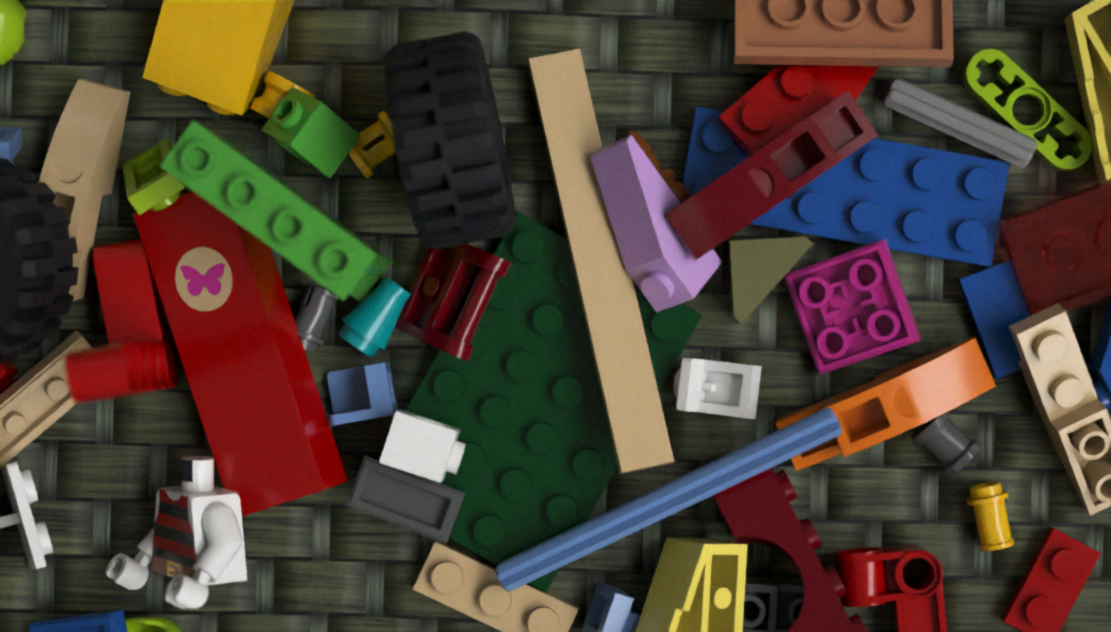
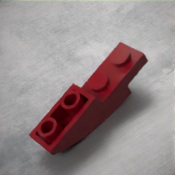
M846 91L665 215V218L696 261L877 137L878 134L850 93Z

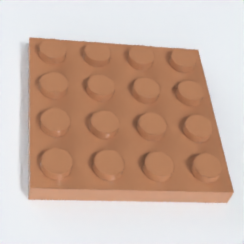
M734 0V64L951 68L954 60L952 0Z

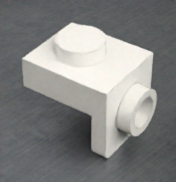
M684 357L681 362V368L678 369L675 375L673 385L674 395L677 398V410L756 419L762 366Z

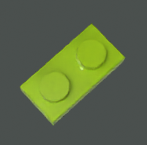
M168 137L122 164L127 199L138 215L151 208L153 211H159L168 207L179 198L180 191L186 188L185 184L160 167L174 147Z

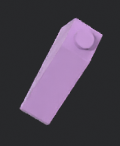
M632 135L594 151L590 159L622 260L629 276L656 312L694 299L720 266L722 260L714 249L696 261L665 218L666 214L681 203Z

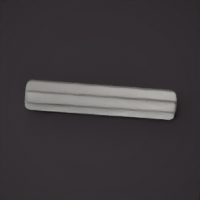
M896 78L893 81L885 97L884 104L887 107L1020 168H1025L1029 164L1036 150L1037 141L901 78Z

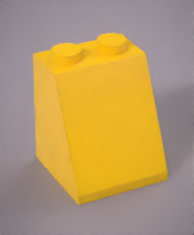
M163 0L142 78L157 83V87L167 94L174 96L189 95L207 102V106L217 113L224 115L239 114L242 116L249 109L253 99L257 98L295 0Z

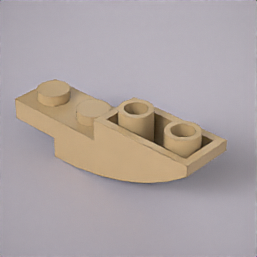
M78 79L55 129L38 183L45 182L57 196L53 201L57 208L63 207L71 222L66 225L69 237H76L78 253L73 254V267H79L77 285L70 286L69 294L74 296L73 301L84 298L102 196L112 194L131 92L87 79Z
M1057 303L1009 326L1022 359L1018 363L1038 412L1085 510L1091 516L1111 506V418L1107 408L1097 397L1067 313Z

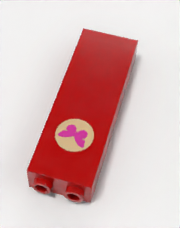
M194 191L184 195L181 193L174 203L162 210L153 211L151 208L141 215H138V213L133 214L223 488L238 493L241 501L242 516L324 491L348 481L301 338L297 334V326L271 247Z

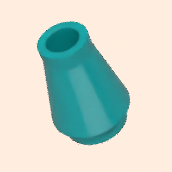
M385 276L371 293L341 319L345 324L338 334L352 346L373 358L379 348L386 349L404 304L411 293Z

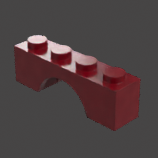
M770 468L713 495L735 542L758 543L775 548L783 553L798 570L804 587V600L797 620L787 632H867L858 614L848 618L839 600L847 592L834 566L831 565L823 569L814 551L821 547L822 543L808 517L799 521L789 503L798 497L784 470L774 473L773 469Z

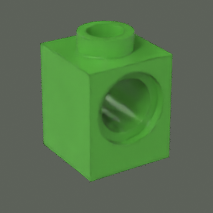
M294 87L290 89L285 98L276 104L270 119L261 130L300 163L331 179L361 137L359 133L324 103Z

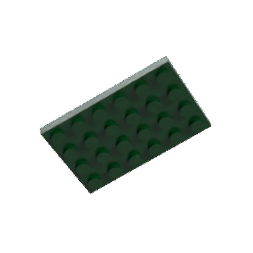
M520 212L516 214L515 228L503 237L494 253L495 256L511 262L506 277H499L470 343V345L474 346V350L469 361L439 350L406 409L407 412L461 429L457 441L465 443L466 447L457 474L446 472L445 479L442 481L446 485L466 492L449 538L496 565L586 522L618 466L567 239ZM633 281L658 392H660L702 315L683 304L656 312ZM559 569L529 583L547 592Z

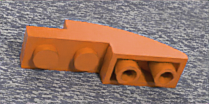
M973 336L875 376L873 381L780 417L776 420L775 424L777 429L780 430L824 408H831L841 425L842 433L838 437L791 458L797 472L842 453L846 457L895 437L996 387V384L978 341Z

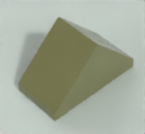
M807 237L733 240L726 242L730 317L736 323L742 324L813 243Z

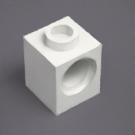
M399 409L395 412L379 463L442 483L446 472L457 474L466 444L457 441L461 429Z

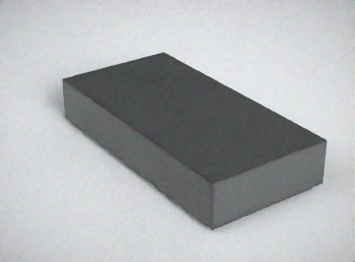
M365 455L346 506L447 543L466 492L444 483L381 464L379 459Z

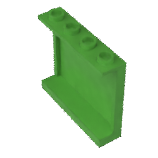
M194 120L160 165L165 171L343 301H345L348 295H351L361 302L372 292L394 262L227 138Z

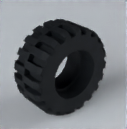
M462 31L394 45L384 56L385 89L388 98V111L393 130V140L399 161V170L406 192L408 207L411 210L412 220L420 241L423 245L433 249H441L506 236L516 226L514 199L495 95L480 38L473 33Z
M0 158V361L30 353L39 348L44 339L51 338L62 323L58 316L66 315L69 312L74 298L73 295L69 294L70 286L77 285L79 267H73V254L78 253L76 237H69L66 225L71 222L65 209L55 206L53 201L57 196L45 182L35 183L37 176L32 171L22 165H13L8 159Z

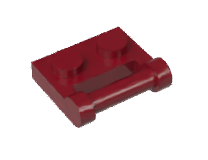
M469 244L441 249L428 247L408 291L411 295L404 304L395 328L444 352L469 361L474 350V346L470 345L499 277H506L511 262ZM476 266H479L480 269L452 333L448 335V329Z

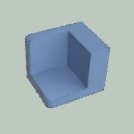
M389 362L331 371L327 374L333 414L329 415L331 426L392 416L398 410Z

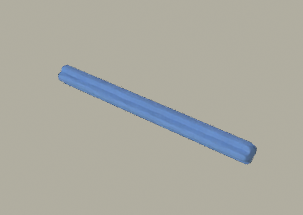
M824 408L498 563L495 568L497 578L506 591H512L838 437L842 433L841 425L834 411L831 408Z

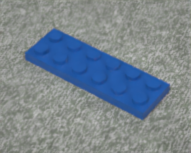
M702 107L695 108L682 184L688 188L691 197L749 157L717 123L719 116L724 111ZM874 138L796 191L790 199L786 198L748 225L864 246L886 239L888 247L892 251L988 268L992 266L1010 163Z

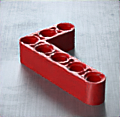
M141 238L95 246L93 248V262L109 345L68 352L66 354L65 372L72 399L76 404L175 388L177 386V372L167 317Z

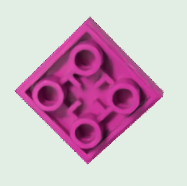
M886 239L793 271L784 276L819 375L921 340Z

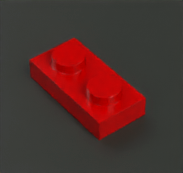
M1049 527L1001 620L1022 632H1059L1101 553L1059 530Z

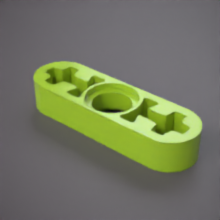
M985 49L976 53L966 62L962 72V80L967 91L1003 125L1035 139L1037 147L1034 154L1047 166L1057 171H1068L1080 167L1088 160L1092 152V139L1089 132L1005 53L996 49ZM978 62L983 66H987L992 62L997 64L1000 69L996 72L995 76L1005 87L1011 85L1013 80L1020 84L1019 88L1010 92L1005 97L1002 105L995 101V97L1003 93L1001 89L991 82L985 86H981L977 82L981 74L980 70L976 67ZM1019 96H1031L1039 102L1041 116L1034 125H1023L1015 119L1012 108ZM1052 116H1054L1059 123L1050 129L1061 138L1069 135L1075 137L1077 141L1073 144L1072 148L1077 153L1076 157L1073 158L1067 155L1058 158L1054 153L1059 147L1058 143L1049 134L1042 136L1039 142L1033 136L1034 133L1045 128L1051 121Z

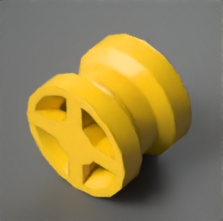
M268 71L264 79L266 85L264 92L260 97L253 99L249 108L270 119L276 104L285 98L292 87L314 98L316 96L282 76Z

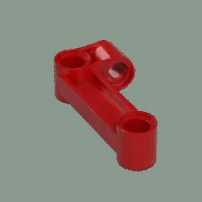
M911 545L889 548H853L836 552L838 575L847 592L846 595L840 597L842 606L864 607L893 601L896 632H947L942 583L943 569L941 563L933 554L919 546ZM923 558L928 566L926 578L916 585L906 584L902 576L905 564L911 559Z

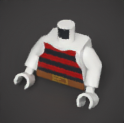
M209 456L181 458L182 486L159 488L156 493L154 528L138 544L137 548L140 551L134 559L123 553H119L111 559L106 568L107 577L129 590L140 589L148 579L149 570L147 566L152 561V571L172 578L165 591V600L181 609H195L203 606L209 594L207 585L247 581L240 497L235 491L214 486V458Z

